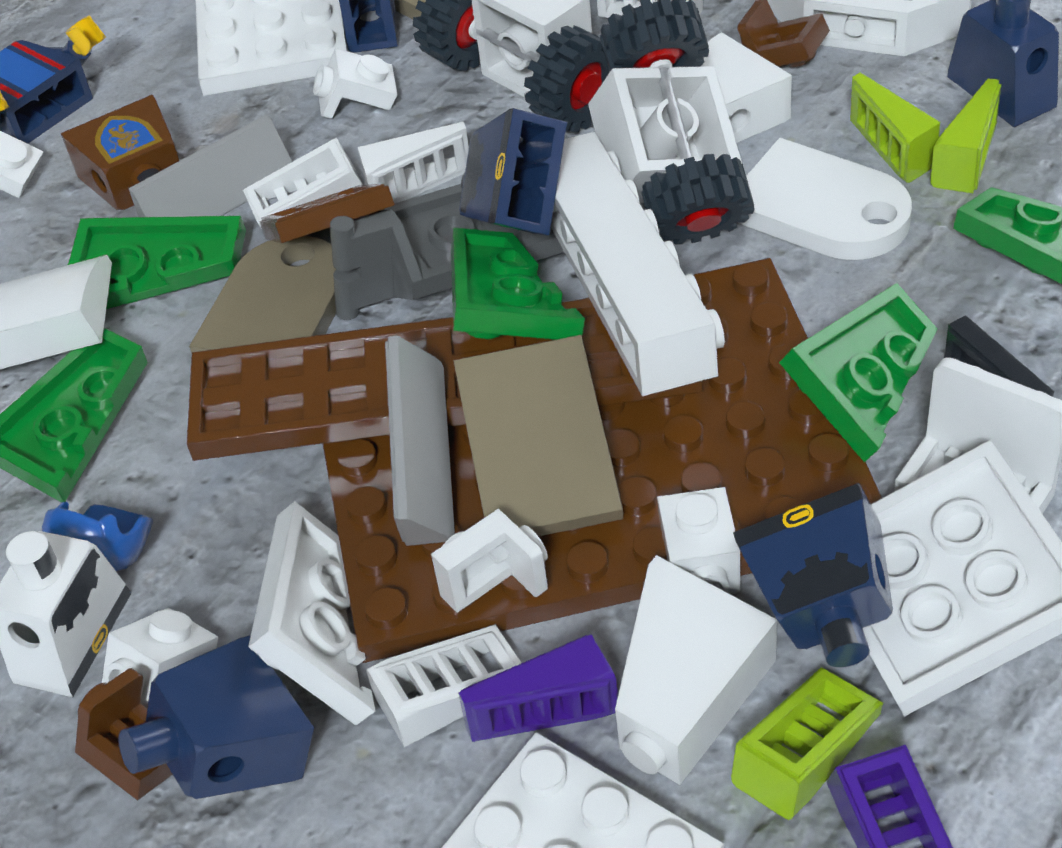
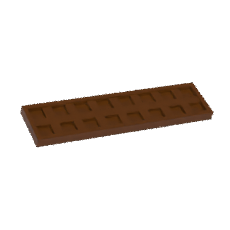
M590 299L561 302L565 309L576 308L585 318L582 340L598 406L702 392V381L642 396ZM453 317L192 352L187 447L192 460L197 461L389 435L385 341H388L389 336L403 338L436 357L444 367L448 426L463 425L466 422L453 360L556 339L500 335L493 339L476 338L466 332L453 331Z

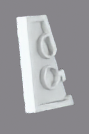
M294 501L278 514L276 518L248 647L257 653L267 665L274 669H279L351 723L358 725L375 712L372 690L363 686L360 687L356 666L363 662L366 657L365 653L358 650L356 635L351 633L346 609L351 605L339 536Z

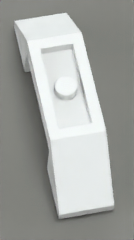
M767 0L774 15L781 22L822 13L830 31L820 45L897 56H907L957 37L962 16L971 8V0Z

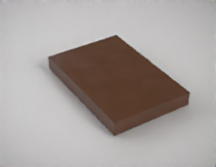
M384 183L358 185L261 217L262 220L259 222L266 240L284 243L329 228L331 220L337 216H347L355 219L394 206L395 204L388 185H384Z

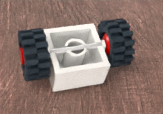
M418 0L415 9L422 13L419 17H413V26L419 29L413 35L415 41L420 43L419 48L423 52L460 71L467 70L468 66L475 68L481 64L482 75L523 96L526 102L531 104L529 109L533 113L567 122L566 131L569 130L574 133L579 132L580 127L586 130L592 126L588 104L608 76L609 70L600 37L592 34L590 0H426L425 3Z
M640 0L641 6L634 8L631 4L622 7L623 15L613 13L608 18L609 24H603L600 29L601 35L599 36L609 74L588 104L595 133L607 152H615L620 164L621 174L624 180H633L640 203L644 202L646 210L651 209L654 213L659 235L664 242L673 240L674 244H683L687 239H691V243L701 242L702 237L710 235L712 239L721 236L719 231L723 229L730 232L737 228L736 222L745 223L749 219L748 214H753L755 208L715 67H701L705 62L703 57H708L709 45L700 14L692 0L688 2L686 0H657V2L653 3L650 0Z

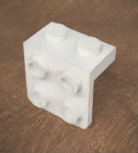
M943 358L933 372L926 436L896 478L894 492L991 440L1043 514L1054 497L1062 460V400L989 373L979 367L953 358Z

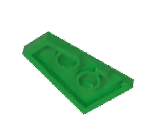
M990 187L957 209L953 229L974 239L979 245L988 249H994L1025 265L1031 272L1045 275L1062 284L1061 206Z
M241 216L80 218L68 265L104 255L109 257L112 266L106 309L230 276L241 259L246 228Z
M453 227L451 243L453 331L466 332L473 337L481 339H493L500 335L558 340L583 335L585 318L576 308L565 309L562 306L563 292L554 282H542L537 276L538 263L513 233Z
M895 283L792 348L779 364L865 463L880 449L887 435L884 433V430L889 420L898 412L904 400V397L901 395L909 379L917 373L938 328L901 286Z
M104 328L102 343L69 352L0 414V468L61 503L66 502L148 363L142 346Z

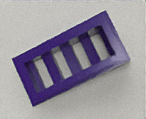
M592 634L571 641L458 692L466 730L472 742L606 717L616 713L615 708L618 699L615 674Z
M906 745L836 767L826 783L835 805L857 848H892L918 838L924 848H953ZM886 786L891 787L895 797L872 805L868 804L865 793ZM901 812L905 813L910 824L881 833L876 822L877 820Z

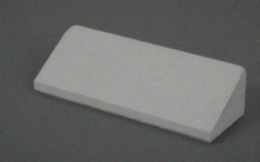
M266 114L130 187L129 191L138 217L222 216L247 202L243 192L245 188L290 164L292 160L271 118Z
M389 336L388 341H385L394 520L402 542H405L406 546L446 542L455 534L444 367L436 357L403 338Z

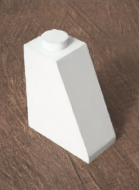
M656 555L648 565L615 708L619 749L622 750L629 762L647 774L654 775L659 772L681 785L776 662L777 619Z

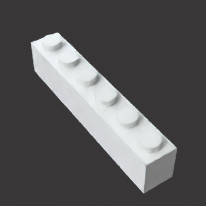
M595 132L564 139L551 228L641 395L646 396L717 377V349L724 347L725 343L724 331L719 315L714 309L707 310L703 305L695 277L692 274L684 275L680 268L678 255L673 243L670 240L665 242L662 240L654 213L651 209L643 210L640 205L638 192L633 180H624L615 152H607Z

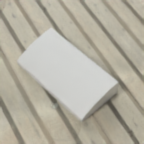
M107 255L0 284V369L102 343L112 262Z

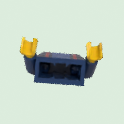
M90 15L76 22L65 32L70 40L64 47H45L25 40H19L0 51V131L29 144L93 99L82 65L91 55L92 47L102 42L106 36Z

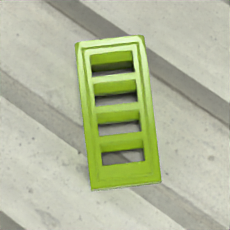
M861 72L853 76L850 121L892 170L905 182L910 183L931 170L933 148L939 139L940 122Z
M988 78L935 143L931 171V185L933 187L966 193H974V190H977L997 125L1001 92L999 80Z
M821 667L736 743L731 774L732 783L735 787L787 820L792 819L813 798L834 769L839 766L881 714L883 702ZM820 702L845 718L840 721L815 705ZM800 723H803V724L806 725L807 727H809V728H811L812 730L816 731L817 733L821 734L822 736H824V738H822L821 736L817 735L816 733H814L813 731L809 730L808 728L804 727V726L801 725ZM784 743L785 745H787L788 747H790L791 749H793L794 751H796L804 757L802 758L798 756L794 752L782 746V744Z

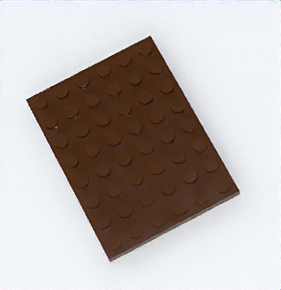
M771 258L693 275L697 281L703 305L707 310L714 309L719 315L725 338L724 347L717 349L718 376L702 380V392L598 406L623 508V519L538 536L545 546L548 555L547 560L544 561L548 589L538 597H534L511 575L457 613L440 596L431 556L445 542L406 546V543L402 542L394 520L390 434L323 443L358 650L365 653L366 657L362 663L397 656L495 624L501 632L641 599L649 563L656 555L668 561L658 515V496L725 487L735 531L856 483L860 484L870 504L882 499L866 462H863L779 364L792 348L808 339ZM466 424L448 426L455 534L466 531L484 519ZM740 551V576L752 574Z

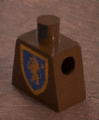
M149 95L61 133L78 178L116 210H125L134 206L129 191L130 187L179 162L173 139L153 95Z

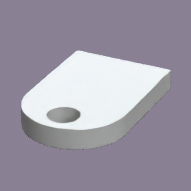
M779 138L746 176L755 210L753 214H748L749 219L745 223L738 224L823 255L845 260L874 258L896 248L902 243L909 232L912 201L907 189L894 177L864 165ZM884 219L890 223L873 224L868 222V220Z

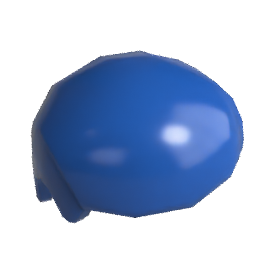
M62 502L57 508L46 512L42 525L43 532L93 543L99 548L115 571L127 569L137 561L143 551L154 521L151 517L98 504L89 506L83 515L68 510V502Z

